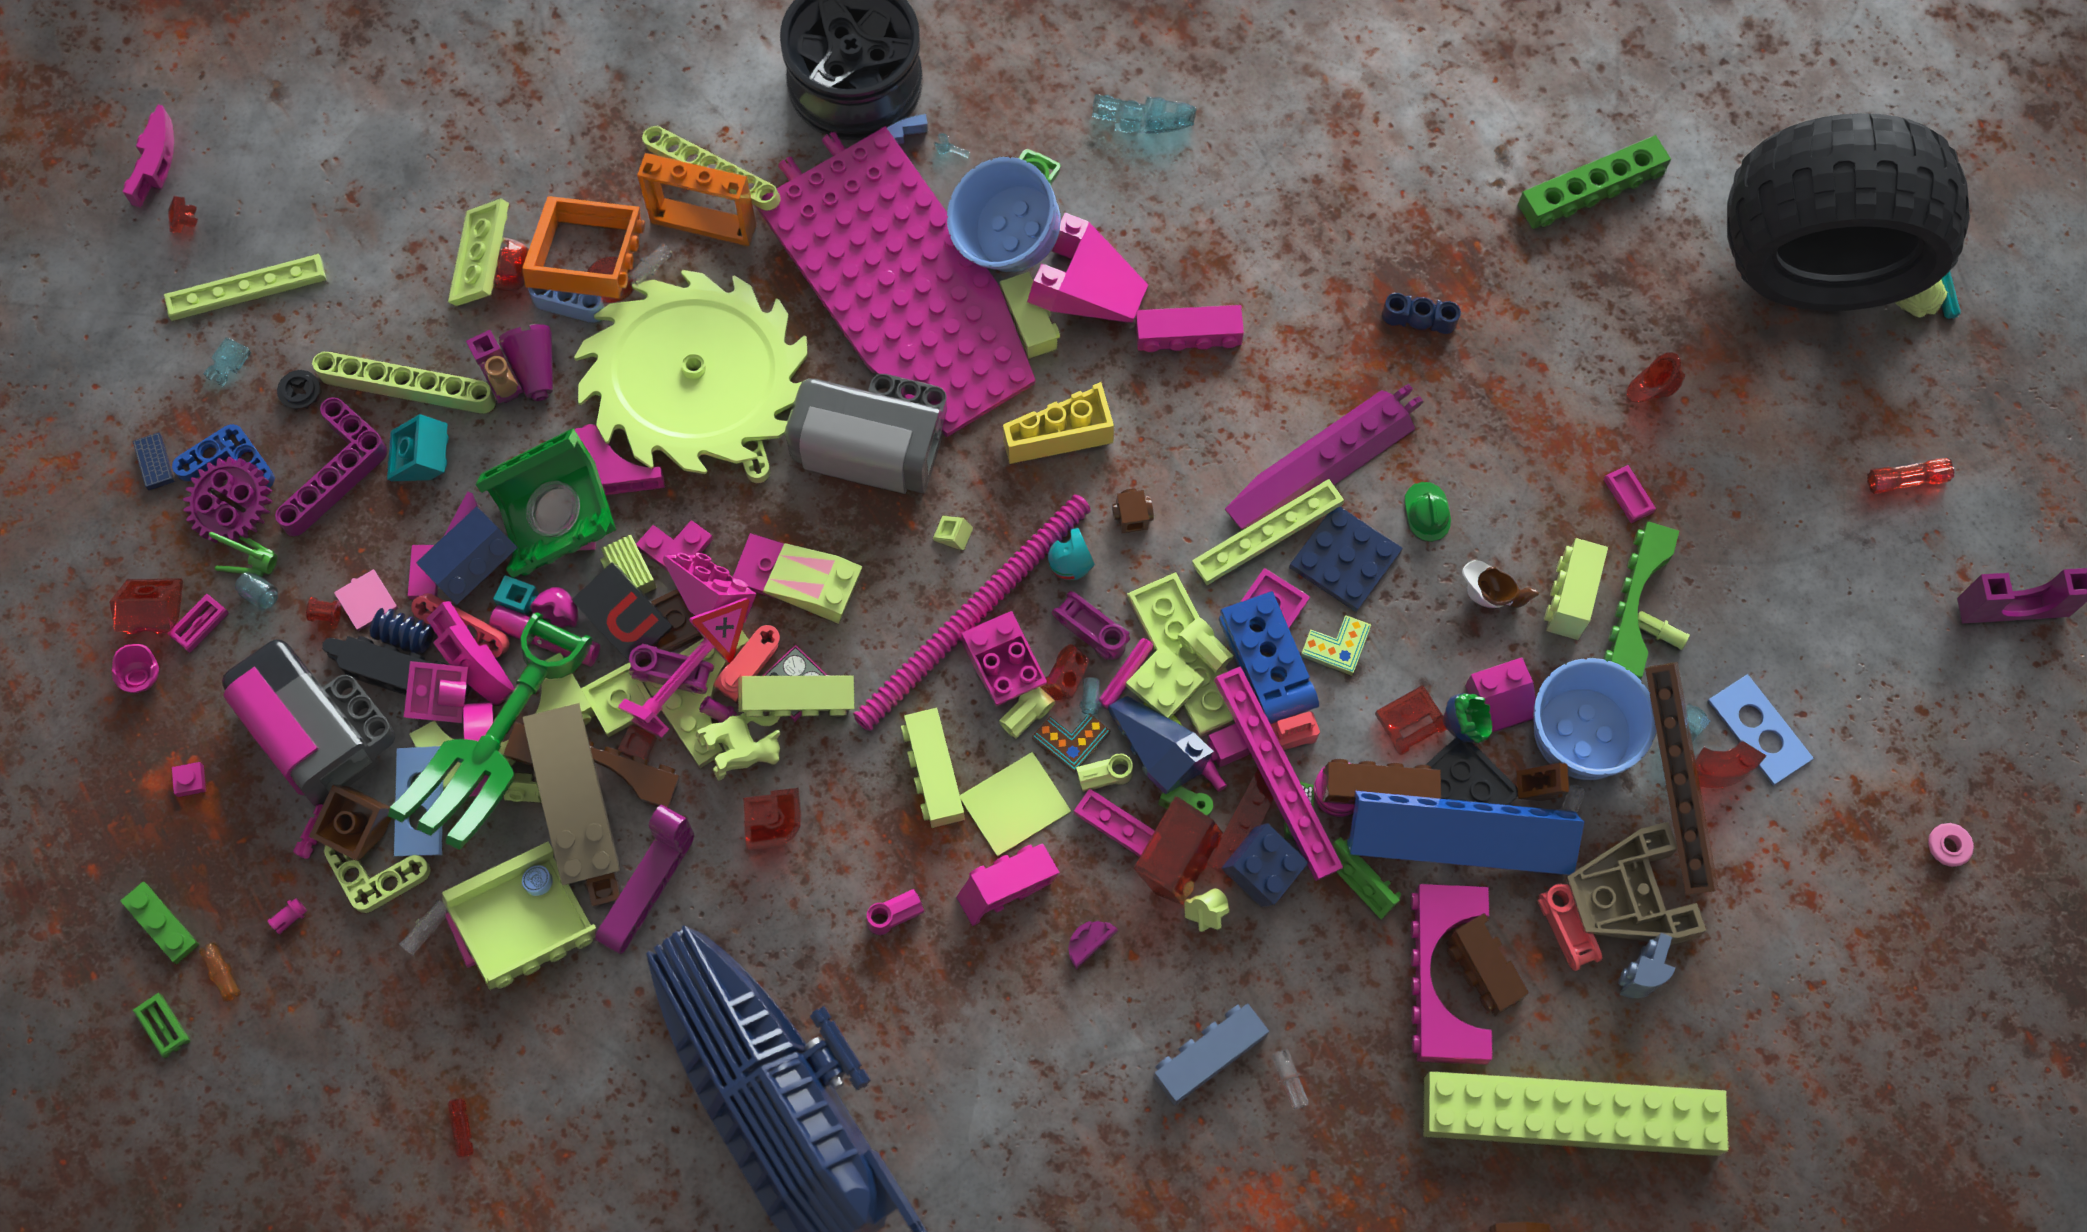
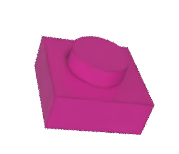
M201 762L172 767L174 794L177 797L206 792L204 765Z

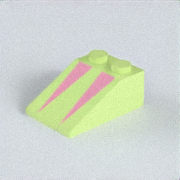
M784 543L763 593L839 624L859 579L862 566L836 555Z

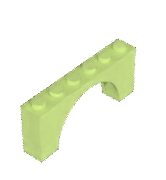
M560 652L545 661H560L564 658ZM572 673L563 678H545L541 685V700L536 713L579 703L585 725L591 721L592 717L596 716ZM435 720L409 734L416 747L441 746L444 741L454 740L441 730ZM509 740L501 743L499 752L503 756ZM505 757L510 766L516 762ZM457 762L443 780V791L461 763Z

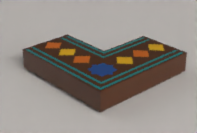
M1090 713L1072 733L1049 716L1032 735V739L1075 774L1077 771L1076 767L1082 766L1110 734L1111 730Z

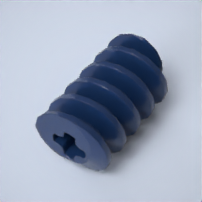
M380 608L373 617L370 626V636L374 640H381L385 644L391 643L393 647H401L404 651H411L420 655L429 648L434 630L430 624L424 629L425 621L419 620L414 626V617L410 616L405 621L404 613L400 612L395 618V610L389 609L384 615V609Z

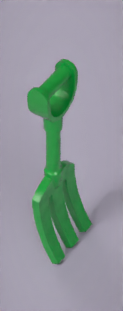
M534 613L521 635L523 659L527 666L516 681V688L487 733L481 736L478 741L468 739L444 741L419 777L390 807L388 816L399 822L405 821L435 791L456 763L459 762L461 765L449 784L418 822L417 830L432 836L458 810L484 776L487 775L489 778L476 799L459 822L447 834L446 844L460 850L490 816L515 780L510 764L499 752L503 739L530 697L536 694L545 678H563L573 673L582 664L591 648L592 637L585 635L581 638L544 621L542 614ZM537 636L572 653L560 661L547 662L539 660L532 655L529 647L534 637Z

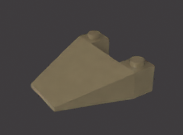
M1669 822L1638 830L1567 877L1585 933L1649 942L1650 939H1655L1660 933L1672 937L1670 945L1700 938L1706 932L1697 903L1666 911L1649 863L1669 858L1677 850Z

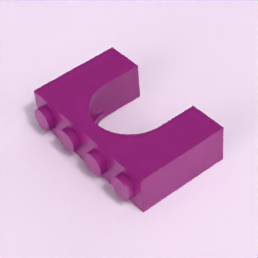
M2087 568L2063 569L2048 583L2020 591H2013L2009 573L1981 574L1957 598L1962 624L2070 617L2087 602Z

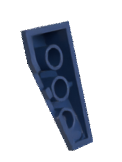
M1129 696L1114 702L1108 707V711L1120 732L1130 740L1132 744L1131 751L1134 755H1138L1144 764L1142 769L1145 775L1165 795L1202 774L1214 751L1194 732Z

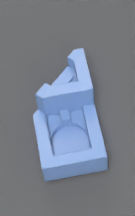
M926 114L898 121L887 127V129L898 144H903V135L927 132Z

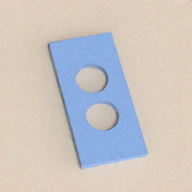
M1748 674L1708 700L1715 712L1773 786L1814 759ZM1753 706L1760 711L1762 722L1758 727L1750 728L1740 721L1739 711L1742 707ZM1766 731L1776 733L1782 741L1781 750L1777 753L1764 751L1759 745L1760 734Z
M441 746L397 748L395 802L410 787L412 778L417 773L423 772ZM443 781L423 802L422 806L427 811L443 792ZM409 817L403 822L395 820L394 856L442 855V826L432 836L415 830L410 825Z

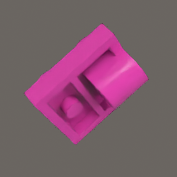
M410 661L404 718L462 723L468 667Z

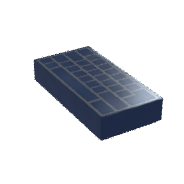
M158 432L134 440L133 444L145 487L148 491L175 482L161 434Z

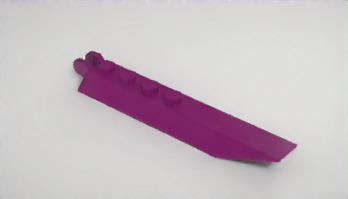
M1410 384L1399 389L1394 395L1381 390L1258 474L1225 508V511L1242 530L1328 479L1333 485H1336L1414 431L1415 427L1409 414L1421 406L1423 399L1418 396L1403 407L1399 401L1412 392L1413 388Z

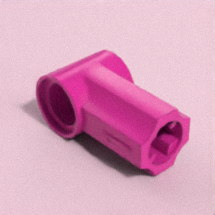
M912 889L884 903H875L870 906L867 911L868 929L875 935H884L892 927L923 914L924 909L917 893ZM876 914H883L888 919L883 924H876L872 921V918Z

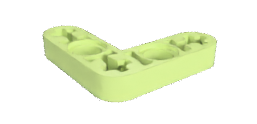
M325 846L324 849L325 856L350 903L362 913H368L424 882L430 874V866L426 860L419 855H412L376 876L369 878L360 860H351L352 858L344 855L347 862L342 863L341 859L335 854L336 850ZM415 863L421 866L418 875H415L413 872L410 873L413 870L412 865ZM350 868H357L359 870L358 878L353 882L345 881L344 875L346 871ZM401 870L406 875L405 877L408 879V881L405 883L404 879L398 874V872H400ZM389 877L397 878L398 884L394 890L385 891L383 889L385 879ZM376 885L377 890L382 894L381 897L375 893L376 891L372 888ZM362 893L371 895L368 897V903L365 905L359 902Z

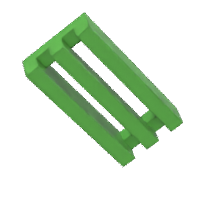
M157 993L133 1010L163 1058H167L170 1056L169 1053L172 1051L176 1052L180 1049L181 1045L191 1041L160 993ZM156 1002L158 1003L159 1007L161 1008L164 1015L166 1016L171 1026L175 1030L176 1034L178 1035L179 1038L177 1040H175L167 1025L165 1024L160 1014L156 1010L155 1006L153 1005ZM146 1009L149 1010L169 1042L168 1046H164L143 1011Z

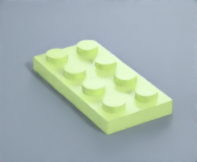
M503 199L495 200L466 212L448 302L454 306L491 295L509 203Z

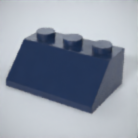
M476 506L426 552L416 564L457 605L518 547Z

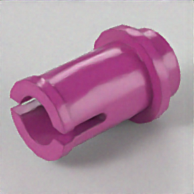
M297 898L293 901L288 900V905L268 920V923L274 930L276 929L278 934H281L299 917L301 919L304 918L303 914L307 912V909Z

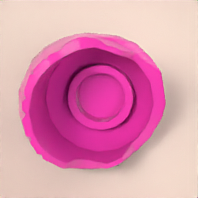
M559 587L543 591L530 606L533 614L536 612L542 614L543 619H550L551 624L559 628L565 626L575 628L579 618L578 607L572 601L573 598L566 590Z
M141 644L125 645L116 651L112 663V678L120 689L130 693H139L148 690L154 685L159 676V665L148 647Z

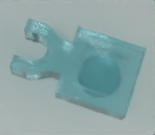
M226 337L211 357L215 364L208 367L203 373L206 379L211 381L214 375L220 374L216 381L220 386L224 387L228 380L229 372L237 373L251 354L249 348Z

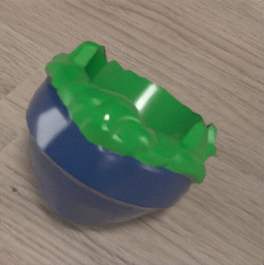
M1456 694L1447 702L1443 724L1454 737L1463 742H1483L1492 734L1491 714L1489 713L1490 705L1484 703L1485 698L1479 697L1476 694Z

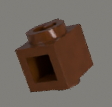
M1126 489L1121 493H1117L1116 503L1112 504L1114 520L1119 519L1121 534L1148 530L1149 521L1154 520L1150 496H1145L1144 490L1137 491L1136 489Z

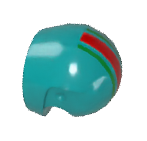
M1079 528L1071 529V539L1067 543H1060L1058 540L1054 542L1048 553V563L1051 571L1063 580H1078L1095 566Z

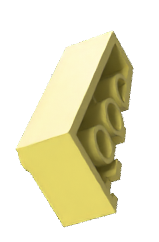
M1102 383L1093 385V389L1082 393L1079 391L1074 393L1070 399L1057 403L1056 401L1047 405V409L1038 413L1033 411L1003 424L1004 445L1009 464L1113 443L1114 424Z

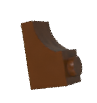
M1555 763L1516 771L1518 799L1546 801L1563 798L1562 793L1569 792L1566 763Z

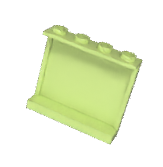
M549 842L442 892L443 903L489 990L495 987L498 989L504 988L514 981L513 978L523 973L524 975L532 974L540 968L541 964L549 960L551 962L558 961L566 956L567 951L575 947L581 949L588 946L596 936L595 925L591 926L569 884L562 885L557 863L554 859V851ZM536 865L545 867L553 878L549 891L540 896L529 894L522 885V877L525 871Z

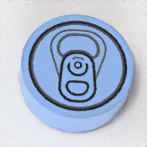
M540 865L530 867L522 877L523 887L533 896L545 894L553 883L550 872Z

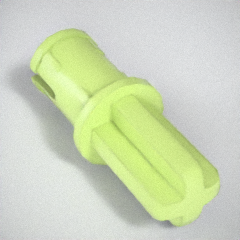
M1643 611L1638 613L1640 629L1656 636V640L1662 639L1678 647L1680 650L1683 649L1690 634L1672 627L1668 624L1667 620L1663 622Z

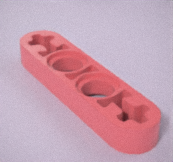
M426 593L413 600L411 609L416 618L425 621L429 625L430 623L426 618L442 602L446 601L433 594ZM453 606L466 627L471 625L476 629L477 637L474 639L479 646L486 644L495 658L508 651L510 643L506 634Z

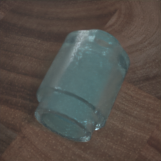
M246 572L242 574L235 584V589L238 591L239 596L260 610L272 607L278 599L277 587L256 573Z

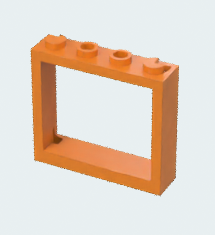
M645 153L637 176L652 224L745 246L750 245L757 224L747 176ZM661 183L735 200L738 215L664 198ZM730 189L736 190L737 194L729 193ZM660 211L665 212L663 218L658 217V213L660 214Z
M548 196L522 268L525 287L619 298L622 288L627 286V271L632 270L633 252H637L639 248V233L643 234L645 221L641 220L640 207ZM565 222L627 230L613 275L544 267L558 223Z

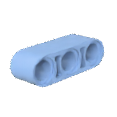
M528 288L534 305L540 310L592 323L600 321L594 318V314L604 308L601 296ZM541 292H546L544 295H538ZM566 298H571L569 301L562 302ZM596 304L593 308H587L589 305Z

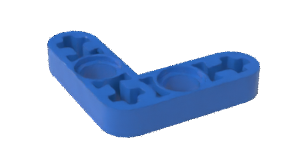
M234 424L227 425L176 457L172 463L174 473L181 480L192 481V477L197 478L200 476L199 469L205 472L208 471V462L216 466L218 458L224 461L231 456L237 461L242 454L252 452L254 456L250 463L264 473V477L269 480L266 487L270 488L275 481L273 472L239 426ZM232 434L236 436L241 444L237 448L229 438ZM207 448H216V454L213 457H203V453ZM196 456L202 462L201 464H198L194 459ZM185 464H188L190 468L187 472L182 467Z

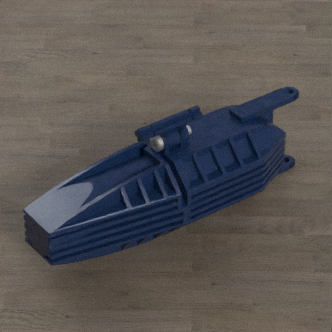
M683 925L681 931H675L672 936L663 940L661 945L654 947L656 954L648 951L646 955L658 1002L685 1072L711 1121L776 1228L780 1232H876L884 1227L886 1217L898 1209L912 1232H927L880 1154L871 1149L835 1091L844 1085L842 1078L845 1074L851 1076L849 1080L856 1091L865 1088L871 1080L865 1070L860 1069L862 1065L835 1022L830 1021L832 1017L825 1006L816 1009L810 1016L815 1026L821 1028L819 1032L824 1040L821 1037H817L806 1044L786 1015L756 980L705 934Z

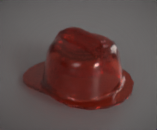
M1668 352L1660 355L1650 366L1637 375L1627 388L1629 400L1644 402L1653 397H1669L1676 393L1685 378V374L1680 369L1681 359L1678 354Z

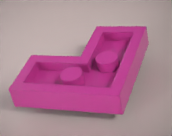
M692 520L674 540L652 525L636 543L638 550L667 570L663 562L664 555H677V553L696 555V553H702L713 540V536Z

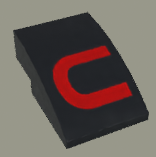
M613 562L572 599L586 617L628 661L630 653L638 645L654 646L674 628L642 590Z

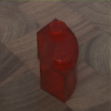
M1743 740L1735 748L1727 751H1713L1703 747L1695 756L1700 787L1723 788L1734 785L1749 776L1767 755Z

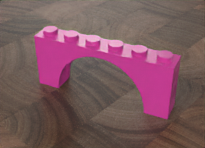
M1419 884L1415 893H1411L1410 901L1411 910H1415V921L1411 922V938H1416V949H1412L1411 965L1416 967V978L1413 977L1411 983L1412 995H1416V1006L1412 1007V1023L1417 1024V1035H1413L1412 1052L1417 1053V1061L1487 1065L1492 1060V1030L1468 1025L1453 1016L1443 1006L1432 985L1430 962L1434 947L1443 935L1460 925L1469 923L1483 913L1487 917L1489 916L1488 887Z

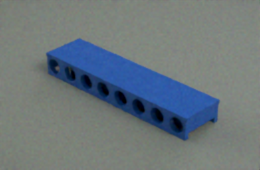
M1355 791L1356 801L1350 838L1347 840V846L1351 855L1571 875L1575 872L1584 827V820L1576 812Z

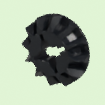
M295 370L286 374L280 380L277 387L279 400L286 408L290 407L296 411L298 408L308 409L312 402H317V396L321 393L319 380L313 373L306 370ZM292 386L299 389L303 387L306 394L298 393L296 395Z

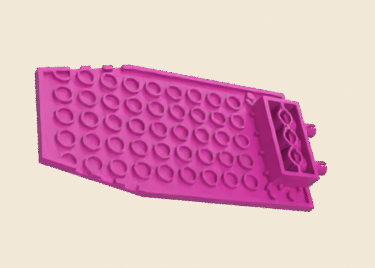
M886 126L849 148H845L837 134L831 132L830 136L832 138L830 139L827 134L822 139V143L833 157L805 173L800 171L792 157L786 158L788 163L783 159L778 167L783 171L789 182L777 188L781 197L779 205L772 210H763L757 206L756 208L869 370L877 375L888 374L938 386L945 391L947 396V413L943 422L942 433L948 437L1033 386L1036 380L999 284L987 268L970 261L957 250L948 231L946 210ZM768 193L761 200L768 201L774 194ZM912 394L904 396V398L911 399L915 397ZM934 400L931 401L929 404L938 405L941 402Z

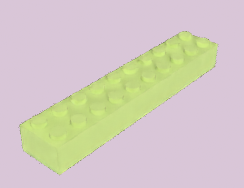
M1429 1072L1424 1077V1137L1719 1156L1728 1151L1726 1091Z

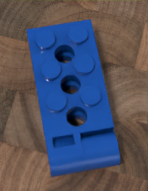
M1273 591L1222 608L1220 612L1222 616H1219L1220 625L1238 667L1241 666L1269 723L1273 724L1279 720L1318 708L1319 699L1316 690L1309 681L1310 676ZM1251 628H1258L1261 632H1254ZM1261 652H1267L1271 654V657H1265ZM1271 677H1279L1282 682H1276Z

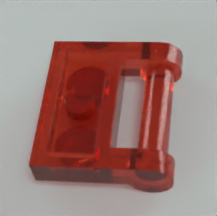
M1423 685L1375 712L1377 719L1400 755L1408 752L1411 746L1436 732L1442 733L1447 730L1443 724L1441 711ZM1430 715L1433 720L1432 723L1403 738L1400 731Z

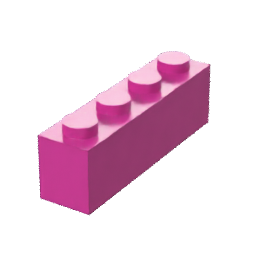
M1241 305L1136 310L1137 350H1144L1146 352H1155L1159 349L1180 351L1185 348L1195 347L1198 349H1208L1214 346L1233 348L1237 345H1242L1244 329Z

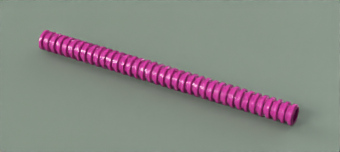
M1074 494L1071 500L1065 503L1066 506L1060 508V512L1057 511L1054 517L1048 519L1049 523L1043 524V529L1037 530V535H1032L1031 540L1025 542L1026 546L1020 547V552L1014 553V558L1008 559V564L1004 563L1002 565L1003 569L996 571L997 575L990 577L991 581L985 582V587L981 586L979 588V593L975 592L973 594V599L969 598L967 600L968 604L961 606L962 610L955 612L956 616L952 615L949 618L950 622L946 621L943 624L944 628L940 627L937 630L938 634L934 633L932 639H928L926 645H922L920 651L914 653V657L908 658V663L902 664V669L896 670V675L890 676V681L883 683V688L879 687L877 689V694L873 693L871 695V700L867 699L865 701V706L861 705L859 707V712L855 711L853 713L854 719L861 727L871 731L873 724L877 725L879 719H883L885 713H889L891 707H895L897 701H901L903 695H907L909 689H913L915 683L921 681L922 676H927L928 670H933L934 664H939V659L945 658V653L951 652V647L957 646V641H962V632L975 627V623H980V618L986 617V612H991L993 610L992 606H997L999 604L998 600H1003L1004 594H1009L1010 588H1015L1016 582H1021V577H1026L1028 575L1027 571H1032L1033 565H1038L1039 559L1045 558V554L1049 553L1053 543L1057 540L1061 542L1062 536H1067L1068 531L1074 529L1073 525H1078L1079 519H1084L1085 514L1091 512L1090 506L1084 498Z

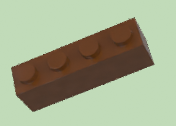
M1334 759L1328 762L1323 769L1322 802L1355 805V791L1441 799L1440 770L1431 769V766L1417 765L1414 768L1404 767L1401 763H1390L1387 766L1376 765L1373 761H1362L1359 764L1348 763L1345 759Z

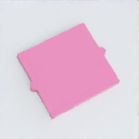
M374 569L358 579L353 578L351 583L334 592L357 631L369 626L380 608L384 609V615L389 609L396 610L398 608Z

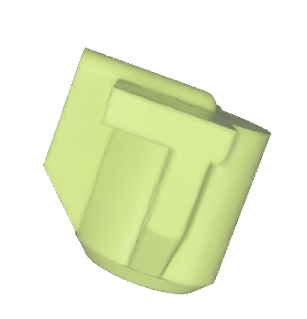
M1211 889L1203 895L1184 900L1185 918L1198 922L1199 931L1201 932L1210 927L1217 930L1220 929L1221 917L1229 913L1227 897L1219 889Z

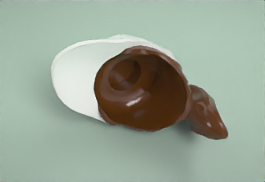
M1471 561L1462 570V574L1468 583L1467 592L1469 597L1477 604L1487 608H1499L1505 605L1519 608L1539 595L1537 590L1530 587L1520 590L1513 577L1482 561Z

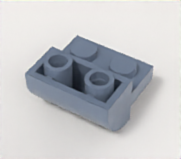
M1660 933L1655 939H1650L1647 946H1642L1638 959L1634 963L1630 962L1628 969L1624 968L1622 970L1618 983L1622 985L1620 995L1628 998H1643L1653 993L1670 979L1675 968L1664 963L1671 943V936Z

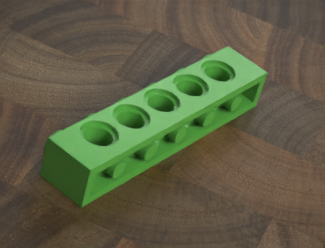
M1654 135L1523 191L1518 206L1532 229L1541 225L1545 227L1553 223L1555 219L1562 216L1569 217L1585 206L1587 208L1592 207L1606 197L1613 198L1627 188H1637L1648 179L1660 178L1666 173L1671 158L1657 136Z

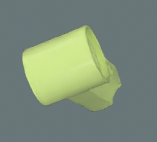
M1199 617L1177 636L1181 645L1191 654L1196 653L1215 673L1224 669L1233 659L1234 655L1214 636V632L1207 622Z
M1038 687L1020 695L1018 702L999 720V724L1010 736L1017 739L1036 719L1043 718L1052 709L1055 701Z
M1115 754L1110 759L1076 767L1083 792L1088 791L1089 788L1093 790L1112 784L1124 785L1133 776L1132 761L1125 754ZM1118 764H1123L1128 770L1126 773L1119 775L1113 772V768Z

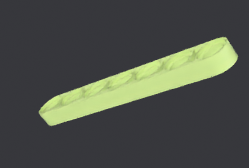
M652 126L643 133V142L652 153L686 162L690 155L697 154L698 157L694 161L687 163L704 167L710 164H717L715 167L717 170L747 176L748 184H754V187L750 190L753 205L763 210H772L779 205L781 197L773 184L661 127ZM654 136H661L657 142L650 143L651 138ZM679 145L676 151L668 152L671 146ZM730 189V193L737 194L736 190ZM767 193L774 194L768 201L761 200Z

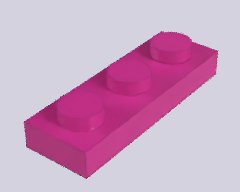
M1090 788L1074 810L1076 816L1143 860H1145L1160 838L1159 833Z

